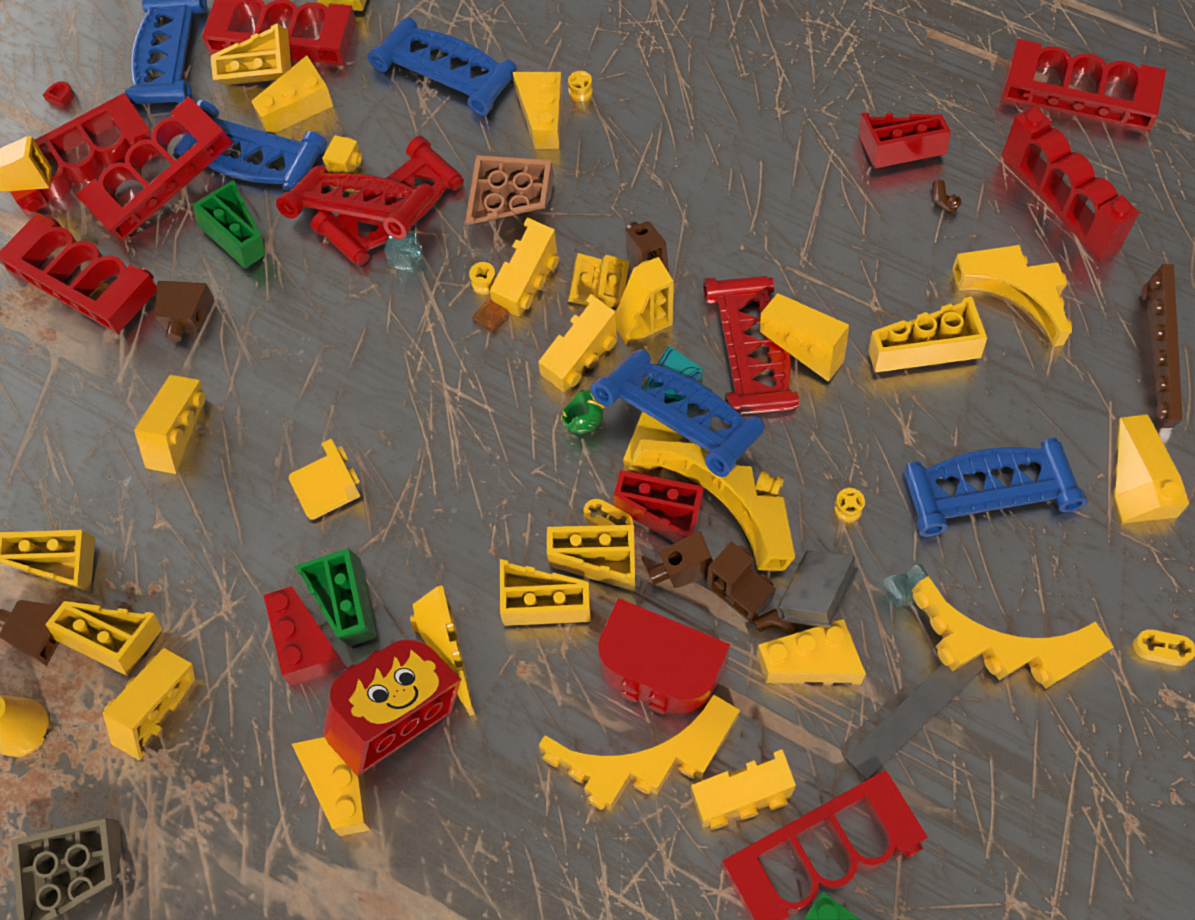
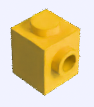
M334 135L323 156L328 173H354L356 167H359L362 162V153L357 141L349 137Z

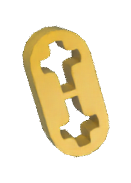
M592 499L584 506V519L590 526L616 525L615 523L621 524L622 521L626 525H633V519L628 513L601 499ZM598 508L601 509L602 516L596 515L593 518L591 510L597 511Z
M1145 630L1133 642L1136 654L1146 660L1183 666L1195 657V644L1188 637L1157 630ZM1146 639H1150L1151 645L1156 646L1151 651L1148 650V645L1143 644ZM1177 645H1180L1181 650L1186 652L1182 657L1179 656L1177 650H1173Z

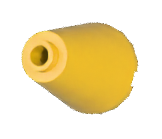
M0 695V753L6 756L22 757L34 752L43 744L45 740L43 737L47 728L49 729L50 727L47 710L34 699Z

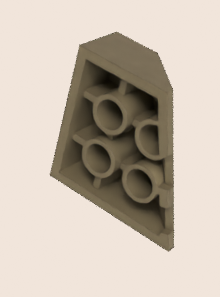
M104 818L11 839L18 920H52L113 884L122 854L119 820Z

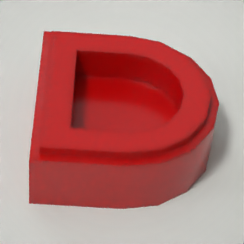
M60 81L53 83L44 92L43 97L46 101L65 108L73 99L74 92L67 82Z

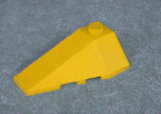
M1148 414L1121 417L1118 426V462L1115 469L1117 476L1113 497L1121 524L1178 518L1189 505V501L1181 476Z
M443 585L438 586L413 604L414 615H410L413 632H419L423 642L431 647L461 678L457 697L469 716L475 715L452 608Z

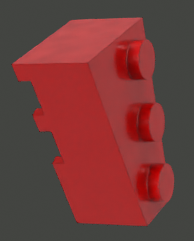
M861 113L859 137L874 169L947 154L951 130L942 114H909V118L893 117V113H885V117H869V113Z
M620 470L614 491V506L628 513L633 520L676 543L696 533L703 503L704 486Z
M292 586L263 595L281 675L290 686L347 668Z

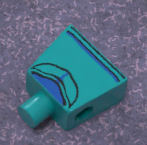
M667 346L656 365L680 373L701 384L703 381V369L674 348ZM648 377L643 385V390L662 387L663 385L660 382H654L652 377ZM673 390L665 391L664 403L666 404L685 400V397L677 395Z

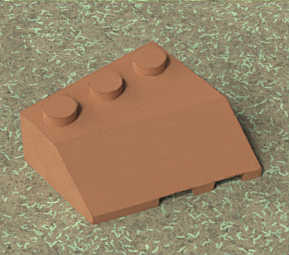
M476 155L465 224L469 225L545 208L551 199L554 181L551 160Z

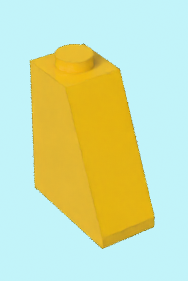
M32 136L24 137L0 148V192L49 188L52 167Z
M642 411L623 458L624 471L654 476L663 468L661 466L634 465L633 454L641 440L655 439L657 441H682L684 443H689L690 440Z

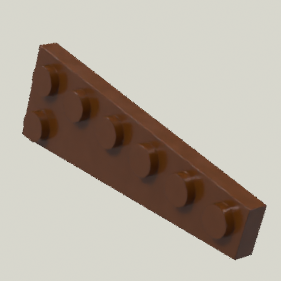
M1162 264L1152 274L1150 280L1143 285L1142 300L1147 302L1156 391L1159 403L1157 406V416L1161 420V428H1174L1183 420L1174 264Z

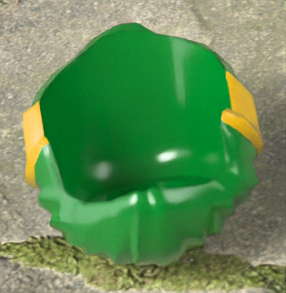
M581 390L563 409L561 421L567 430L572 433L586 434L592 432L600 425L605 406L594 399L591 390Z

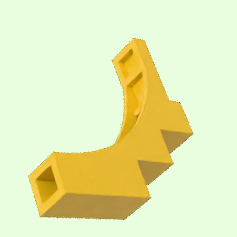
M655 439L640 441L633 454L634 465L661 466L680 473L704 486L730 510L742 526L752 547L757 570L785 571L794 560L795 553L784 497H773L768 494L757 496L752 466L736 464L735 468L726 477H719L713 474L705 463V457L709 452L692 441H689V443L682 441H657Z
M929 576L919 581L911 590L917 606L920 609H924L929 616L933 630L943 637L935 647L938 650L937 653L942 663L949 666L952 672L982 655L986 668L991 674L996 675L998 680L1029 664L1035 680L1047 689L1114 647L1096 621L1066 635L1050 638L1017 637L989 629L957 611L945 601Z
M713 694L698 717L679 734L653 748L620 756L583 754L567 749L546 735L538 746L543 754L541 758L554 767L560 764L569 770L567 774L580 783H583L585 780L588 782L584 790L585 795L588 796L587 801L600 810L606 807L612 811L630 780L634 781L633 786L641 792L649 794L651 791L658 795L676 764L680 766L678 769L684 775L692 779L697 776L703 780L738 720L740 709Z

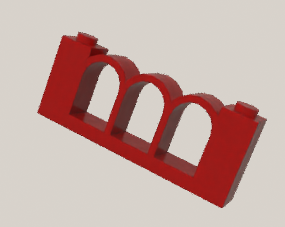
M214 0L202 33V38L208 52L217 53L236 43L240 44L250 39L256 33L260 34L271 29V26L279 21L291 20L288 29L291 60L300 61L307 55L311 62L344 65L356 26V19L352 5L329 4L327 8L323 4L312 2L297 8L294 3L288 0H275L267 5L262 0ZM259 17L254 33L239 32L240 26L245 20ZM323 23L318 39L301 38L304 29L308 25Z
M1017 39L1001 99L1147 131L1151 130L1159 113L1167 69L1143 64L1139 68L1128 61H1115L1107 65L1103 59L1093 54L1083 53L1072 58L1062 48L1054 46L1041 48L1042 43ZM1041 67H1051L1057 70L1062 76L1061 86L1034 81L1036 70ZM1084 74L1091 77L1096 83V92L1091 93L1068 88L1071 76ZM1117 81L1125 84L1131 91L1130 101L1105 96L1106 83Z
M125 93L36 138L34 141L46 160L50 161L55 158L59 165L58 171L51 177L49 188L10 191V193L27 216L48 205L46 200H54L64 196L71 189L73 182L87 183L98 177L103 170V165L109 167L115 163H125V156L130 147L141 140H152V133ZM116 126L121 134L119 140L109 147H98L91 141V138ZM84 142L90 149L87 158L77 164L65 163L59 156Z
M189 96L170 112L172 114L171 117L158 122L151 134L152 140L145 139L133 144L127 151L125 163L119 162L110 165L102 172L99 181L94 178L76 194L83 204L120 242L125 240L233 144L226 133ZM177 135H190L197 143L175 161L168 154L167 147L169 142ZM163 157L171 165L148 184L142 177L141 170L143 165L151 158ZM127 180H137L145 188L122 207L115 197L117 188Z
M1034 106L1015 116L1001 156L1099 261H1102L1121 249L1139 212L1122 194L1118 196L1116 189L1108 180L1102 177L1095 178L1094 169L1088 159L1081 153H1071V147L1064 134L1058 129L1052 128V122L1037 106ZM1041 150L1047 158V163L1039 156ZM1064 174L1068 177L1071 188L1062 180ZM1088 198L1095 208V214L1086 205Z
M36 213L0 250V262L8 272L116 334L120 333L157 292V286L153 281L154 276L143 267L139 269L131 264L126 267L119 257L112 255L102 256L93 243L76 241L71 232L61 227L59 222L51 216L46 218ZM65 246L61 253L43 271L38 269V266L54 250ZM92 260L70 286L63 283L81 263ZM118 275L117 279L96 301L89 298L105 279Z
M884 770L722 860L721 867L750 920H788L790 917L789 913L796 914L808 908L815 900L819 889L827 892L841 890L853 879L857 868L870 871L880 868L889 860L892 854H894L895 858L905 854L908 859L923 850L921 844L928 836L887 770ZM862 802L884 839L885 851L883 855L874 859L860 855L854 849L836 816ZM825 823L846 859V875L839 880H827L820 876L797 838ZM786 844L809 883L808 897L797 903L788 902L779 896L759 862V859Z

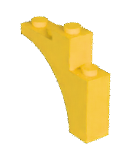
M1020 245L957 254L952 269L959 290L986 291L1017 303L1039 321L1048 334L1053 347L1065 344L1069 334L1072 332V324L1070 319L1066 318L1064 301L1062 296H1060L1067 285V278L1065 273L1061 272L1058 262L1028 267V259L1026 255L1022 254Z

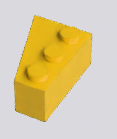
M307 55L251 101L265 132L275 134L333 107L328 87Z
M513 72L515 92L527 122L534 148L560 149L563 98L561 72Z
M528 217L524 223L527 230L522 240L516 239L512 246L516 251L510 263L504 262L490 289L492 305L520 317L524 309L527 310L531 306L534 294L537 290L543 288L546 276L550 270L553 271L557 267L559 262L555 229Z
M659 257L643 261L634 267L615 312L616 330L625 345L673 325L674 281Z
M592 294L586 299L589 305L580 317L575 314L570 320L573 326L564 337L558 335L538 361L540 375L562 392H565L570 386L574 387L580 381L582 374L588 368L592 369L599 361V357L605 351H610L617 342L615 311Z
M169 375L137 424L134 432L146 469L173 474L177 473L206 399L200 380Z
M634 525L547 527V558L549 567L636 592Z
M83 530L0 532L1 564L91 593L95 548L94 536Z
M500 559V615L503 625L591 622L589 582L557 573L549 574L537 571L534 567H522Z
M325 737L293 743L292 746L332 829L339 836L371 830L364 772L357 777L330 747Z
M783 749L773 753L775 759L757 764L756 760L746 763L747 768L732 773L726 771L691 785L690 792L702 828L710 826L711 829L721 828L729 824L728 819L740 816V819L744 820L758 815L759 809L769 806L770 810H776L788 805L787 800L791 799L796 784Z

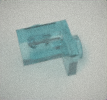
M917 564L904 574L889 576L882 584L887 591L889 599L897 607L915 604L911 590L919 581L929 575L921 564Z

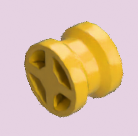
M586 71L573 72L568 78L569 96L575 102H586L593 94L592 77Z
M478 262L469 271L471 285L476 293L487 295L490 294V289L496 279L495 269L490 263Z
M762 470L755 486L757 496L768 494L778 497L784 478L770 476L769 472Z
M846 488L840 491L834 505L836 517L847 523L858 520L865 506L864 495L855 488Z

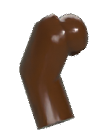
M936 180L932 183L935 204L947 212L956 211L961 206L962 201L959 196L956 197L955 194L948 196L946 194L945 182L943 180Z
M773 609L753 619L759 632L775 626L786 634L792 635L799 628L798 623L782 621L778 616L777 609Z

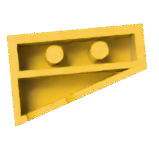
M277 23L267 31L260 34L256 33L250 39L240 44L236 43L211 55L213 80L223 85L277 80L291 69L288 29Z
M779 293L775 295L761 312L760 332L828 382L843 364L849 324Z
M64 601L45 624L56 641L126 676L129 675L162 631L155 613L128 612L127 609L118 608L116 611L102 609L98 605Z
M844 619L835 621L831 628L818 626L758 645L756 657L766 683L804 684V682H823V684L851 683L852 685H861L866 675Z
M163 648L156 656H152L148 660L145 668L136 677L128 681L121 694L116 699H112L106 705L103 712L109 738L113 746L139 761L142 759L145 752L141 749L151 734L156 736L159 734L162 727L158 724L168 709L174 712L195 681L192 663Z

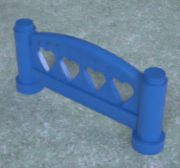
M142 0V7L146 15L137 32L132 51L134 86L126 89L125 95L133 105L168 102L180 104L188 96L192 99L191 85L188 80H182L193 13L205 14L207 11V0ZM160 16H166L173 20L160 28H156L159 24L157 19ZM157 34H163L170 38L157 46H153L155 42L154 36ZM153 52H160L167 56L154 64H149L152 60L151 54ZM150 70H156L164 74L151 82H146L149 78L147 73Z
M409 17L403 19L380 46H375L367 55L370 64L378 71L385 72L394 62L469 95V107L481 116H486L493 108L494 100L511 81L513 72L517 70V66L511 60L503 61L500 64L483 51L465 41L439 32L418 29L417 23ZM415 40L429 45L424 49L411 52V43ZM433 49H439L441 52L448 53L445 57L431 61V51ZM458 57L461 61L469 62L467 65L451 70L452 58ZM473 66H479L481 70L489 71L484 75L471 78V68Z
M204 100L196 102L233 142L228 149L240 142L242 154L239 158L234 159L231 155L224 156L223 152L207 166L236 179L256 183L284 184V191L289 192L312 169L318 155L323 154L328 144L323 136L313 131H306L301 142L224 121L217 118L219 111L214 105ZM182 134L174 148V158H180L197 141L190 135ZM262 149V164L255 165L253 162H245L247 157ZM284 155L286 167L283 171L279 172L275 168H267L269 163Z
M643 349L634 351L609 375L600 377L591 385V393L594 399L601 405L611 406L620 397L707 450L709 453L705 457V463L708 469L719 477H726L735 468L736 461L761 436L765 428L764 422L759 417L753 416L746 420L726 401L700 383L680 373L650 363L651 357ZM646 376L652 377L654 382H660L663 386L643 390L642 378ZM673 390L677 395L685 397V400L666 404L664 403L665 391ZM690 403L697 404L700 409L707 410L708 414L689 418L687 416V405ZM718 417L723 423H728L732 427L712 432L710 430L711 418Z
M1057 438L1044 440L1041 443L1042 448L1039 449L1027 447L990 448L961 454L935 464L930 468H925L920 462H912L905 466L904 475L919 518L916 524L922 537H932L948 529L947 518L1054 499L1061 512H1072L1084 507L1088 500L1084 490L1078 487L1061 442H1058ZM1031 462L1038 463L1041 466V471L1037 482L1035 483L1021 472L1018 465H1029ZM1004 467H1010L1014 472L1010 487L1005 486L991 474V470H1001ZM976 472H983L986 475V481L982 492H979L965 481L963 475H974ZM951 476L956 477L959 484L955 496H950L936 484V480L940 478L946 480Z

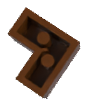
M731 541L709 565L707 588L752 623L753 619L773 600L776 588L773 587V582L763 574L758 575L753 571L755 559L752 553L742 545L737 546Z

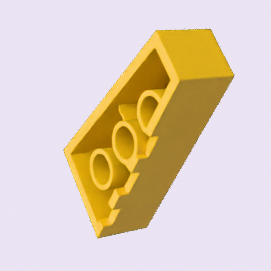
M970 296L963 299L962 303L954 306L950 303L942 306L940 311L931 314L925 312L917 315V319L909 322L903 320L872 331L868 352L875 372L981 358L987 336L973 298Z

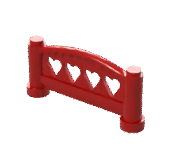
M423 136L415 137L408 144L406 155L411 159L386 178L416 189L415 177L435 182L432 186L435 192L433 200L411 224V227L435 205L447 188L456 191L464 183L462 175L431 148V143ZM367 193L364 196V200L367 202L382 194ZM395 196L386 199V205L397 202ZM321 210L311 221V228L318 235H324L352 263L358 266H362L368 261L369 254L367 252L394 239L385 231L383 223L379 220L341 213L335 216L330 211ZM363 222L377 225L378 229L370 232L368 237L362 238L359 236L357 223Z
M318 165L313 167L289 192H284L276 200V207L283 216L289 219H295L303 211V207L383 221L384 229L391 237L403 239L410 232L411 224L433 200L435 192L433 187L426 183L414 189L402 183L372 175L328 173L326 168ZM332 185L333 187H339L330 192L322 194V188L324 186ZM347 189L361 190L346 198L343 197V192ZM367 193L382 194L367 202L364 200V196ZM388 197L404 198L391 205H386Z
M759 276L717 281L713 277L704 278L703 294L706 305L718 303L735 392L725 393V401L740 415L789 411L799 407L797 391L792 392V390H789L790 353L768 337L765 340H758L744 334L753 325L760 324L761 317L755 318L739 311L752 301L759 303V312L766 308L772 300L769 293H774L772 277ZM765 346L769 349L767 356L770 357L771 362L763 363L748 355L759 347ZM770 369L774 372L772 379L776 382V385L769 387L752 379L764 370Z

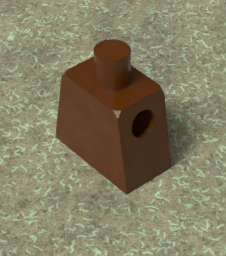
M646 221L641 224L631 222L625 228L627 248L634 266L636 267L641 262L649 260L647 256L649 254L651 260L659 257L669 273L666 242L651 222Z
M158 280L155 316L162 329L167 330L165 337L168 340L179 342L182 340L184 331L197 332L200 330L214 298L206 283Z
M699 531L660 550L659 554L663 562L647 570L654 585L670 578L674 588H679L707 578L708 567L713 562L702 532Z
M19 600L12 612L0 609V627H2L0 638L17 650L47 666L59 642L54 639L45 624L60 606Z

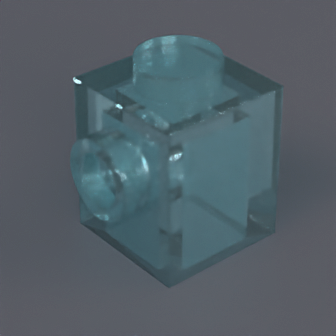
M409 232L403 239H395L389 236L384 248L389 267L414 272L422 254V245H419L417 234Z

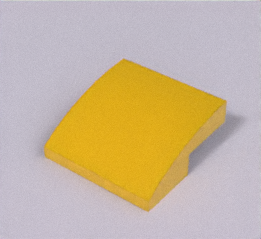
M578 253L575 258L568 302L588 306L589 303L586 302V299L592 294L608 307H618L625 291L630 261L606 254L602 260Z

